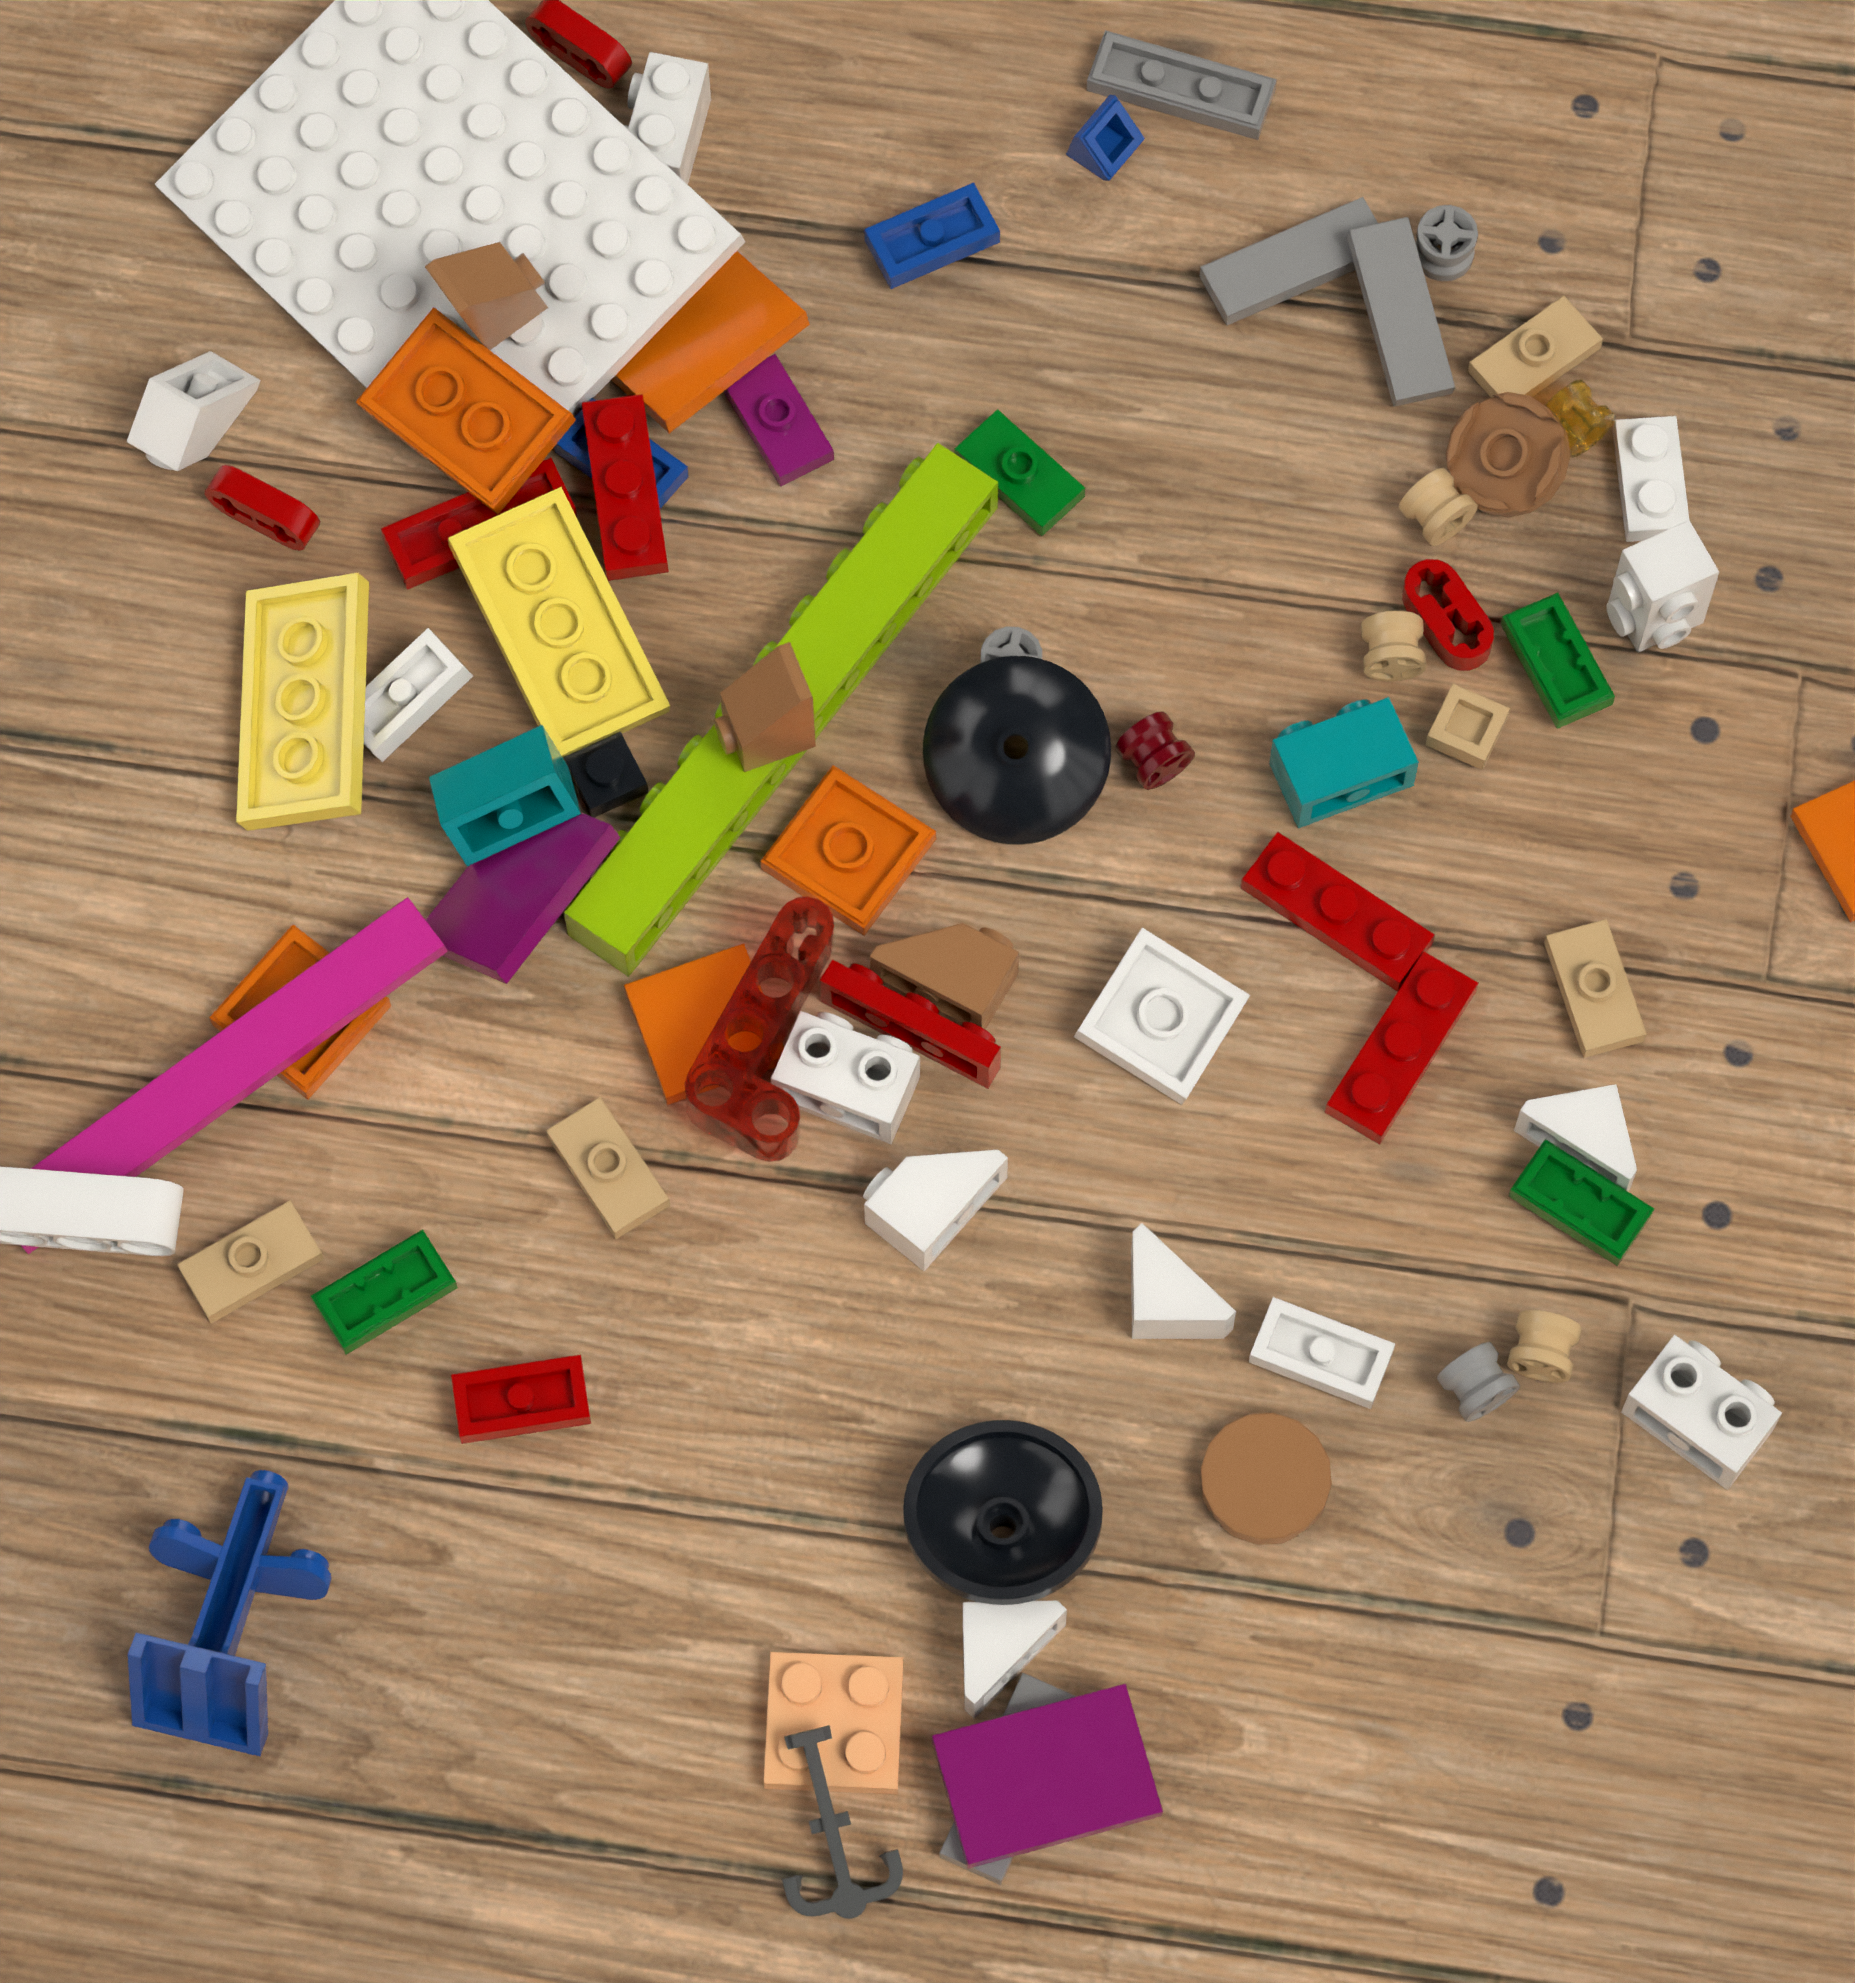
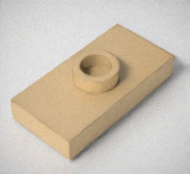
M1562 296L1470 361L1468 373L1490 398H1493V395L1504 392L1533 397L1601 349L1603 338L1565 296Z
M1607 919L1546 935L1544 945L1583 1058L1644 1042L1647 1034Z
M601 1097L546 1130L547 1138L615 1239H618L670 1206L668 1196Z
M290 1200L183 1260L177 1266L210 1324L323 1261L324 1258Z

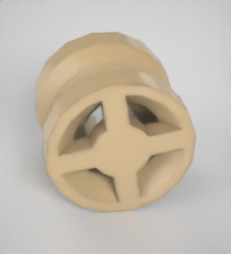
M1445 468L1436 469L1420 479L1399 503V510L1406 518L1417 520L1423 527L1422 536L1431 546L1440 545L1456 535L1473 518L1478 507L1469 495L1457 492L1453 487L1454 478Z
M1386 611L1371 615L1362 621L1361 637L1368 644L1369 652L1363 659L1364 673L1367 677L1379 681H1402L1419 676L1425 671V653L1418 647V640L1423 636L1424 632L1423 619L1412 612Z
M1540 1310L1520 1312L1515 1327L1520 1335L1518 1345L1510 1350L1507 1366L1517 1374L1539 1381L1552 1383L1569 1381L1574 1365L1569 1359L1571 1347L1578 1344L1582 1327L1574 1320L1552 1312Z

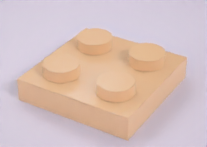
M770 1652L764 1789L814 1791L804 1747L788 1750L784 1736L830 1725L832 1739L817 1743L829 1792L898 1794L904 1657Z

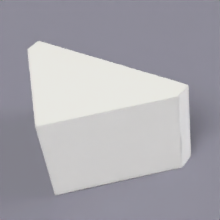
M1616 1084L1531 1099L1525 1102L1514 1129L1516 1133L1538 1147L1541 1146L1545 1139L1629 1192L1637 1167Z
M1141 1223L1133 1231L1131 1245L1132 1339H1224L1233 1330L1236 1311Z
M1057 1600L1031 1601L1014 1605L963 1602L965 1711L975 1719L1066 1626L1067 1609Z

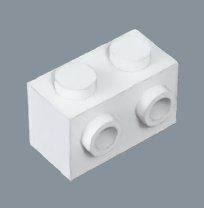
M649 52L644 73H634L629 88L628 108L633 109L629 126H624L687 185L711 101L708 63Z
M1690 520L1622 550L1606 607L1609 619L1616 632L1621 637L1628 635L1638 653L1656 644L1660 649L1671 647L1690 634L1691 628L1704 623L1719 570Z
M800 1011L771 1077L773 1100L892 1144L920 1078V1056L912 1053L913 1049L907 1043L895 1037L878 1035L874 1039L853 1031V1026L837 1015L820 1012L816 1017Z
M1674 1335L1628 1394L1621 1413L1728 1490L1772 1433L1782 1412L1773 1406L1775 1404L1774 1399L1761 1386L1747 1379L1739 1382L1721 1369L1719 1358L1706 1346L1693 1340L1686 1343Z

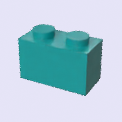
M1389 697L1374 703L1367 699L1352 702L1341 708L1336 713V717L1314 725L1311 721H1301L1288 726L1279 733L1278 738L1272 740L1269 765L1298 829L1414 786L1419 764Z
M543 724L429 777L440 825L466 866H470L581 814L569 767Z

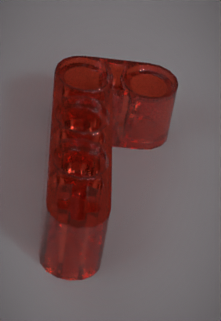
M808 896L797 897L787 902L779 911L691 1066L685 1080L686 1113L691 1122L700 1130L757 1159L767 1162L780 1161L788 1157L797 1147L800 1138V1112L794 1097L762 1078L830 959L833 950V915L828 906L819 899ZM807 927L814 928L816 936L808 934L804 938L798 949L797 960L792 956L794 951V932L803 934ZM769 978H780L788 982L792 989L781 997L773 998L763 994L758 987ZM748 1031L757 1035L762 1042L751 1051L741 1052L732 1048L727 1041L738 1032ZM718 1085L728 1090L731 1097L720 1106H709L702 1103L697 1098V1094L707 1086ZM775 1114L786 1120L788 1127L777 1135L769 1136L760 1133L755 1128L754 1123L764 1115Z

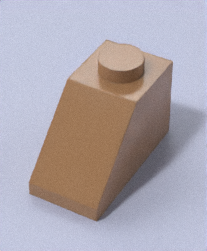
M500 242L437 258L425 266L459 315L489 350H492L548 308L536 291L537 288L545 283L524 253L512 259Z
M790 642L776 647L720 693L722 716L714 719L715 728L725 754L737 752L744 772L816 747L813 697Z
M964 923L876 946L870 955V970L883 980V986L902 996L912 992L928 999L939 1009V1015L958 1025L967 1021L986 1030L1018 975L1019 952L1013 949L1014 946L1007 937L993 929L982 927L978 931Z

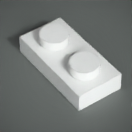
M1676 416L1615 420L1612 432L1626 542L1644 541L1688 521L1689 512Z
M429 628L366 686L364 744L382 762L473 677L468 669Z
M1273 1297L1250 1353L1249 1363L1371 1409L1393 1354L1395 1343Z

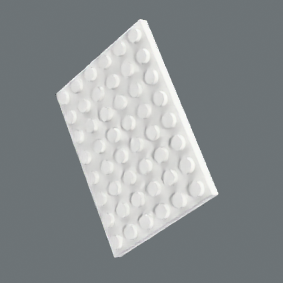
M335 0L155 183V186L365 388L371 384L433 307L482 344L425 268L427 264L437 258L497 242L503 245L512 259L524 253L545 282L536 291L548 308L490 351L571 412L574 417L582 409V402H588L591 398H594L746 242L729 222L489 0Z

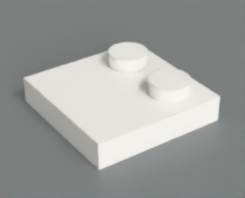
M1141 928L1077 1030L1074 1038L1182 1105L1250 995L1146 929Z

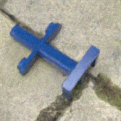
M258 1470L253 1472L250 1478L246 1477L223 1546L201 1537V1532L196 1526L180 1519L167 1520L163 1526L154 1530L149 1544V1551L156 1560L166 1566L209 1579L211 1582L188 1645L135 1633L127 1654L132 1726L261 1756L268 1737L266 1663L235 1656L255 1592L317 1600L327 1595L332 1579L331 1573L328 1570V1561L317 1552L298 1549L293 1551L291 1556L267 1555L289 1488L287 1481L279 1474L267 1470Z

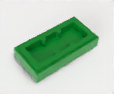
M998 409L954 448L956 455L998 481V498L1041 536L1048 532L1085 497V487Z
M1558 592L1502 616L1501 627L1557 729L1613 705L1615 695Z
M1546 1139L1518 1177L1508 1197L1616 1266L1622 1261L1654 1212L1653 1207Z
M422 1229L311 1295V1298L345 1355L456 1290L458 1287L452 1274Z

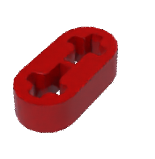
M542 0L525 19L527 30L542 47L603 88H613L632 66L630 55L615 38L559 0Z
M222 465L205 489L204 494L206 498L222 513L293 550H304L320 526L321 521L318 516L304 503L230 465Z
M1425 559L1414 564L1406 574L1402 590V601L1406 611L1417 614L1423 619V635L1438 657L1448 667L1460 671H1470L1479 668L1487 661L1493 645L1494 628L1490 619L1460 576L1448 563L1438 559ZM1422 581H1426L1431 587L1443 585L1440 599L1444 606L1443 609L1431 594L1419 596ZM1452 621L1455 622L1464 635H1471L1474 632L1477 634L1474 649L1470 650L1465 643L1456 646L1452 644L1455 635V627Z

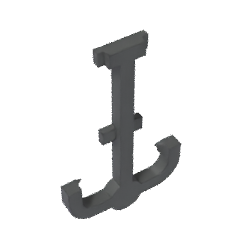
M830 1725L784 1736L788 1750L804 1747L821 1818L809 1821L811 1833L816 1834L825 1831L838 1882V1887L834 1890L831 1898L811 1902L805 1900L800 1894L803 1875L782 1878L787 1900L795 1911L805 1916L813 1917L836 1912L839 1916L846 1919L856 1918L863 1913L867 1903L888 1898L899 1888L903 1878V1866L899 1850L887 1851L879 1856L890 1872L885 1883L863 1889L859 1884L852 1882L838 1829L839 1827L851 1825L848 1811L838 1814L834 1813L817 1745L818 1742L832 1739Z

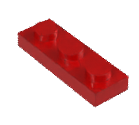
M643 394L582 402L607 580L612 581L669 573Z
M550 457L540 463L499 515L562 487L576 517L577 512L565 484ZM467 492L381 528V532L389 553L408 590L460 568L448 545V538L498 515Z
M1278 831L1241 881L1242 890L1397 992L1423 951L1427 952L1434 941L1435 934Z
M1423 951L1327 1102L1325 1113L1380 1145L1475 995L1479 982Z
M833 959L831 960L820 979L822 1003L883 1035H889L904 1041L914 1051L989 1089L1001 1067V1046L995 1044V1038L987 1030L967 1021L962 1022L961 1025L939 1015V1009L931 1001L918 994L908 992L905 996L896 993L883 986V980L875 972L862 965L852 963L848 968Z

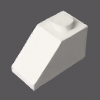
M211 351L149 378L127 442L145 452L147 459L156 466L175 471L184 469L209 456L255 394L261 380Z
M999 1150L906 1157L894 1171L888 1167L884 1168L868 1185L863 1195L867 1200L864 1204L865 1224L921 1270L925 1271L1007 1179L1008 1157Z

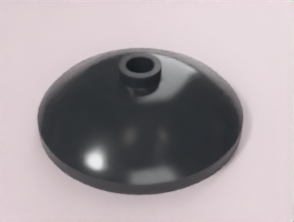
M1005 656L990 659L966 670L941 693L926 723L923 737V764L926 778L936 800L943 810L962 828L980 838L995 843L1007 845L1034 844L1066 832L1084 818L1095 805L1109 774L1111 737L1106 717L1098 700L1090 689L1074 674L1055 663L1040 658ZM1012 736H1021L1028 742V751L1020 759H1011L1004 753V744Z
M1012 1420L985 1421L965 1426L950 1433L934 1444L917 1463L910 1476L904 1495L903 1516L906 1538L918 1563L942 1587L963 1598L985 1604L1014 1605L1031 1602L1064 1587L1082 1571L1090 1560L1097 1546L1102 1528V1496L1095 1474L1088 1462L1064 1438L1043 1427L1026 1422ZM1005 1526L1012 1529L1014 1534L1008 1538H998L992 1534V1531L997 1527Z

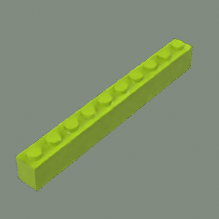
M939 443L934 446L925 459L918 456L908 465L899 482L900 491L888 505L881 502L873 509L863 526L862 532L865 535L852 551L848 548L840 551L827 571L826 579L828 581L815 597L808 594L800 601L791 615L789 621L791 628L779 643L770 641L761 650L753 664L754 666L776 647L788 642L791 643L813 697L815 740L998 508V481ZM721 703L716 710L715 718L722 716ZM715 724L704 737L699 734L694 736L679 756L677 765L680 768L666 785L659 782L649 791L640 807L641 817L629 832L623 829L618 832L621 838L604 858L603 865L591 880H587L566 907L564 916L568 936L629 977L807 750L744 772L737 752L725 754Z

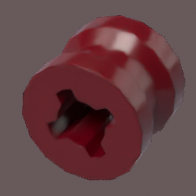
M1164 711L1153 713L1138 721L1119 738L1115 746V750L1125 761L1133 762L1138 769L1136 779L1146 790L1155 789L1175 778L1195 757V751L1185 740H1178L1172 732L1174 723Z

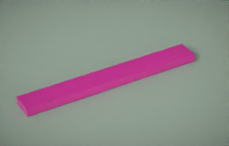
M408 897L31 1169L137 1177L447 953L445 945ZM22 1246L28 1254L38 1248L35 1246Z

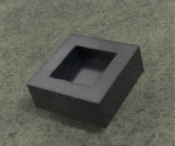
M621 732L564 757L569 767L572 781L591 817L595 818L649 793L648 784Z

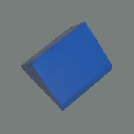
M1109 95L1073 137L1066 155L1102 180L1110 181L1145 138L1116 95Z

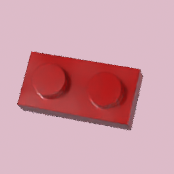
M581 1354L451 1374L461 1444L591 1424Z

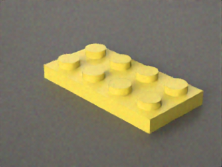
M562 487L448 538V545L537 725L543 724L563 759L565 756L618 732L624 733L670 711V704Z
M359 573L246 591L236 822L247 831L361 814L369 581Z

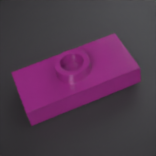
M776 354L767 357L724 391L780 487L834 460L832 446Z

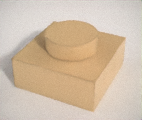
M1453 683L1427 735L1425 745L1483 770L1508 719L1510 708Z

